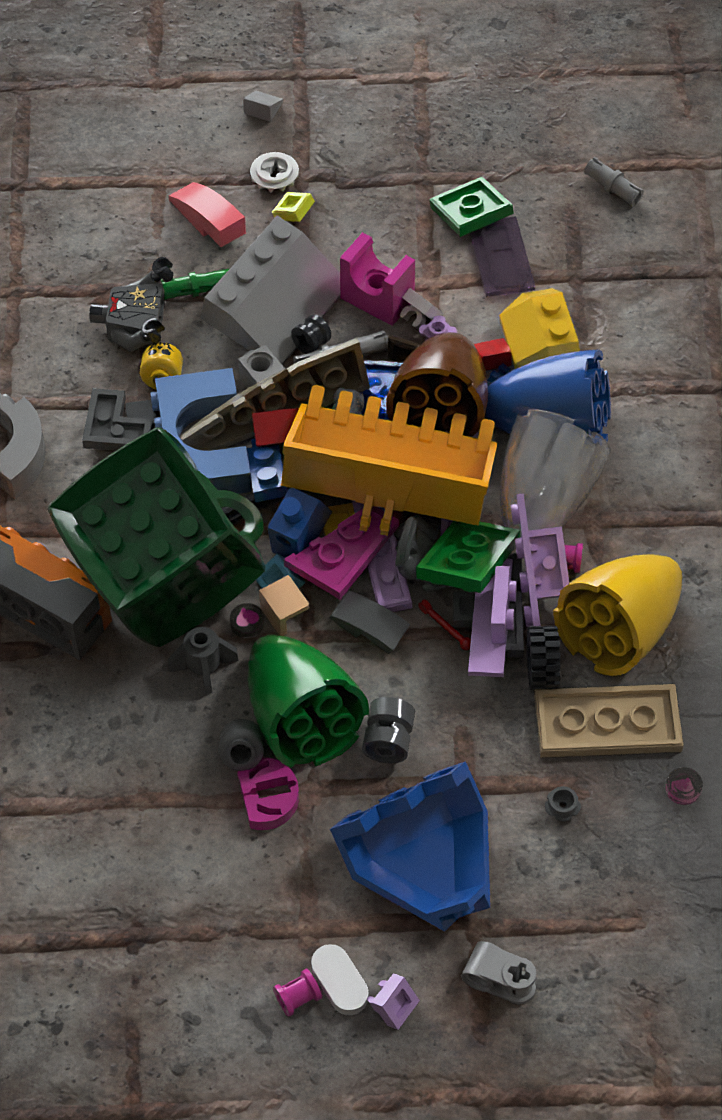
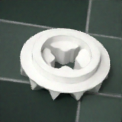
M270 152L259 156L253 161L250 174L252 182L257 183L259 190L268 188L270 193L274 189H280L284 192L286 186H294L295 179L299 178V168L297 162L291 156L280 152ZM275 167H278L279 173H277L276 177H271Z

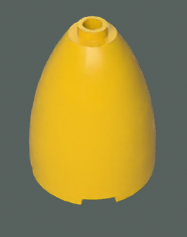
M654 554L619 558L589 570L559 591L558 605L553 610V616L561 640L572 655L580 652L596 664L594 666L595 672L609 676L627 673L651 651L669 626L681 595L682 571L678 563L670 557Z

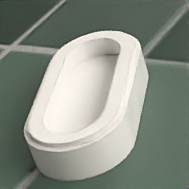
M329 944L318 948L312 956V972L332 1006L344 1015L360 1013L368 1003V987L345 950L337 945Z

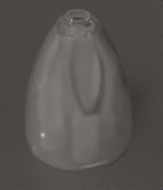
M533 409L528 411L527 416L518 414L507 442L502 464L499 499L502 526L520 530V525H513L511 505L517 504V494L524 493L528 531L563 527L578 511L598 481L611 453V448L607 441L597 432H593L590 436L583 429L573 425L574 419L557 413Z

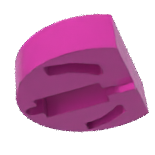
M262 758L256 767L250 770L237 771L251 829H274L286 823L294 815L299 803V787L295 774L288 766L275 759ZM288 785L290 789L288 793L259 798L257 791Z

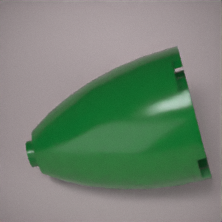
M266 635L259 638L252 646L248 661L247 679L250 701L262 735L276 758L284 765L292 768L295 764H307L312 761L317 767L346 752L360 737L357 731L361 726L364 716L369 715L368 700L354 680L336 662L321 651L296 639L279 635ZM309 706L312 707L320 719V731L305 710Z

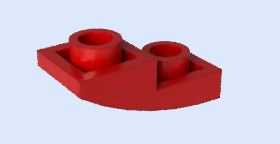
M299 408L252 413L256 446L265 447L284 444Z

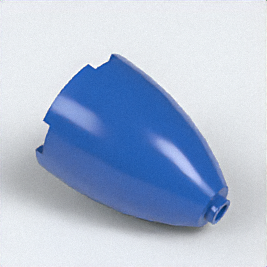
M600 349L584 350L549 356L516 368L498 378L488 386V402L484 419L493 420L495 422L494 426L504 432L539 444L573 449L605 448L608 442V434L602 433L603 427L607 426L608 419H611V397L608 371H604L599 363V360H603L602 351Z

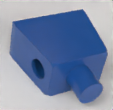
M291 487L268 525L272 553L286 558L293 553L297 555L308 548L309 543L319 537L332 511L320 500Z

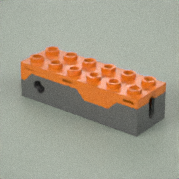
M0 525V615L76 659L81 660L112 622L110 606L98 593L84 572L78 569L72 561L64 557L60 559L49 553L42 544L38 542L31 543L22 538L13 528H4Z

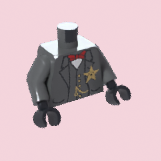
M159 257L152 265L153 271H150L140 280L125 286L112 288L108 305L91 304L89 313L90 323L106 324L108 340L129 352H134L140 348L146 349L153 343L158 344L161 341L160 334L165 330V327L162 325L165 299L161 279L164 282H169L173 279V272L170 270L173 264L166 257Z

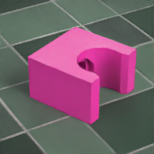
M362 232L340 257V298L393 326L401 317V311L406 306L411 305L402 297L409 288L415 291V259L405 255L394 269L388 268L374 254L372 237Z

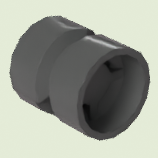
M380 697L373 700L369 708L368 727L365 729L362 745L363 753L370 759L381 763L403 762L408 757L411 737L409 734L412 732L415 718L414 707L398 698Z

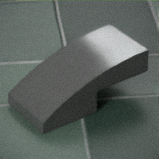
M349 590L329 617L357 638L362 634L388 654L394 650L410 626L407 621L382 605Z

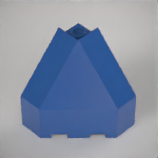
M466 761L423 777V782L410 788L403 787L379 799V804L372 806L368 810H357L345 816L330 829L352 880L443 931H446L459 917L490 908L488 811Z

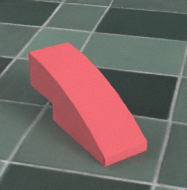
M193 182L169 195V201L203 237L209 235L220 247L246 234L245 216L214 190Z

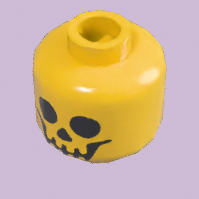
M159 342L158 344L153 343L148 346L143 352L141 359L140 376L142 381L147 386L156 389L155 378L181 375L183 365L181 352L169 343Z

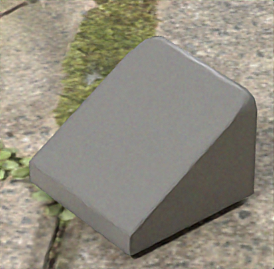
M254 91L243 99L244 114L271 122L282 105L283 99L260 91Z

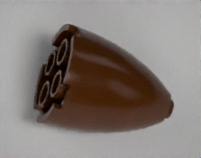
M446 332L431 337L419 345L405 359L391 384L386 399V410L389 420L393 421L398 402L408 403L410 406L406 424L418 427L422 425L426 408L437 409L438 415L434 430L446 432V430L450 432L455 413L463 414L466 416L463 436L473 437L479 431L481 422L485 418L488 402L486 370L481 355L474 344L460 333Z

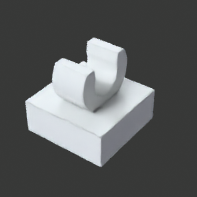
M411 288L402 297L411 305L406 306L401 311L400 316L408 321L413 314H417V319L413 322L412 326L418 330L421 325L426 324L427 317L433 321L435 316H442L443 312Z

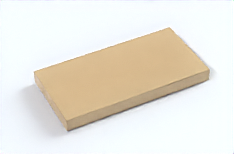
M675 684L535 690L534 697L540 757L682 752L683 750Z

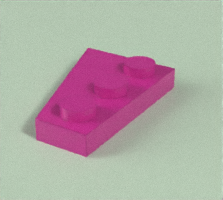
M373 506L370 527L367 532L359 530L363 512L362 508L339 523L338 528L325 537H317L311 541L308 548L297 555L293 553L284 559V566L341 600L399 527V520L392 516L388 536L381 535L380 524L385 511Z

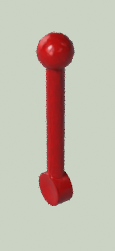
M423 599L418 603L419 609L424 614H429L460 642L461 649L470 650L471 638L463 637L432 609L431 604L427 600Z

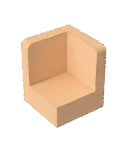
M289 575L259 590L260 608L279 636L287 634L286 621L309 609V602Z

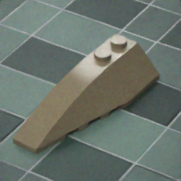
M355 338L299 361L254 384L192 426L181 435L182 441L197 450L212 451L224 449L255 436L252 413L300 408L301 403L308 404L313 385L325 388L322 407L338 402L341 391L352 392L355 395L369 389L370 385L358 339Z

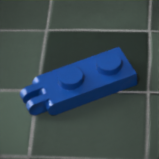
M251 439L252 447L246 450L255 501L261 502L284 497L288 489L286 486H281L283 463L279 445L257 447L256 440Z

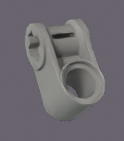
M485 941L477 942L461 975L462 980L476 990L488 992L513 1004L520 1005L531 1001L536 991V969L533 963L526 958L502 950L492 943Z

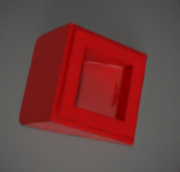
M504 338L474 344L481 355L485 370L512 365V353Z

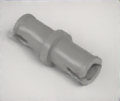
M593 157L586 165L584 174L589 175L602 184L604 190L609 194L615 193L632 207L642 198L644 190L624 178V174L621 171L612 170L596 157Z

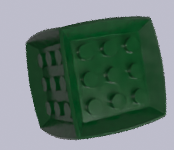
M154 428L98 462L67 487L48 506L50 517L61 538L98 593L134 636L155 647H161L213 616L265 572L266 567L263 558L255 545L264 529L263 519L259 510L252 502L238 493L217 490L210 480L198 471L183 445L163 428ZM222 507L235 509L243 516L245 528L242 531L238 532L223 512Z

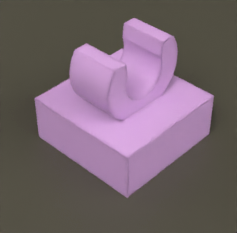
M393 973L388 981L382 980L379 982L380 992L375 998L369 996L367 1001L374 1011L380 1014L387 1026L399 1030L420 1000L406 979Z

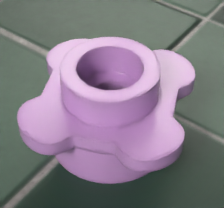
M435 316L429 324L419 327V334L425 337V341L441 333H457V329L450 327L443 316Z

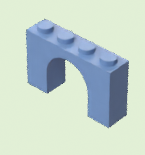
M228 368L155 378L156 391L150 392L152 409L160 413V417L154 418L155 428H163L173 435L186 449L198 471L205 475L217 490H227L238 494L252 492L246 446L203 451L186 445L179 438L187 425L204 418L237 395L233 369Z

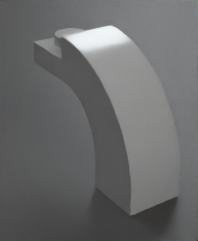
M0 393V425L13 435L9 444L0 452V488L16 499L33 484L40 474L45 460V442L40 418L33 405L25 397L15 403L9 395H2Z

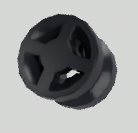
M312 314L305 319L303 325L299 324L292 329L291 337L295 346L301 352L307 354L318 350L319 344L324 345L330 341L331 330L323 318Z

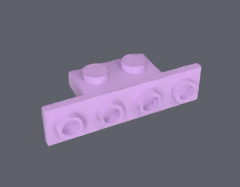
M523 493L517 494V504L511 505L513 525H520L521 538H515L517 559L524 558L525 572H519L521 592H528L530 606H524L526 627L541 626L537 600L559 598V591L569 584L562 527L528 531Z
M506 559L502 566H496L495 575L481 593L475 592L468 676L504 677L507 630L514 629V609H509L510 601L516 602L517 582L511 581L513 559Z

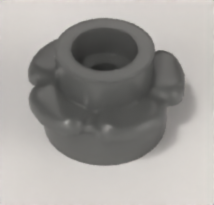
M565 786L557 787L548 794L545 810L550 816H555L556 820L569 821L572 816H576L580 812L581 804L578 801L577 794L571 788ZM565 803L566 807L562 808L559 806V804Z

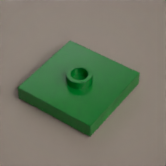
M479 177L429 199L431 209L460 237L514 214L513 205L483 177Z

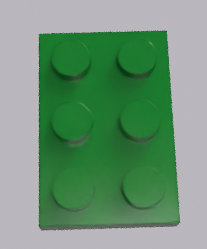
M453 521L416 566V578L430 581L436 585H448L461 588L467 592L481 593L495 575L496 566H502L515 549V538H520V530L481 521L479 525Z

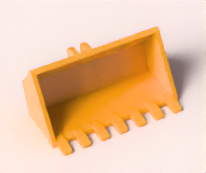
M319 385L312 386L308 404L301 403L284 442L281 486L350 499L364 504L359 530L366 532L371 524L373 506L385 508L380 524V534L386 536L389 534L394 510L401 512L404 510L479 525L498 444L491 441L495 425L493 420L483 419L478 438L463 436L466 416L463 414L455 413L453 415L450 433L434 430L438 415L437 409L426 408L422 425L418 427L406 424L410 408L408 403L398 402L393 421L378 419L381 399L378 397L370 396L368 398L365 415L363 416L350 413L353 399L352 392L341 391L337 408L334 410L322 407L325 388Z

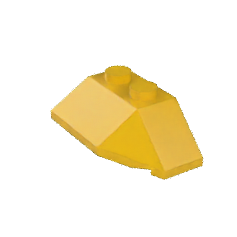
M551 288L522 293L499 315L506 342L512 353V362L515 369L549 356L580 351L579 341L561 291Z

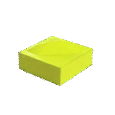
M286 192L272 211L274 218L279 216L285 221L300 222L315 201L311 193Z

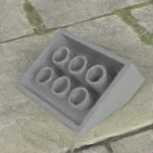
M276 216L204 297L201 319L249 351L266 345L283 365L297 349L291 337L292 329L299 324L303 325L305 319L312 314L323 318L340 298V272L302 231L281 217Z

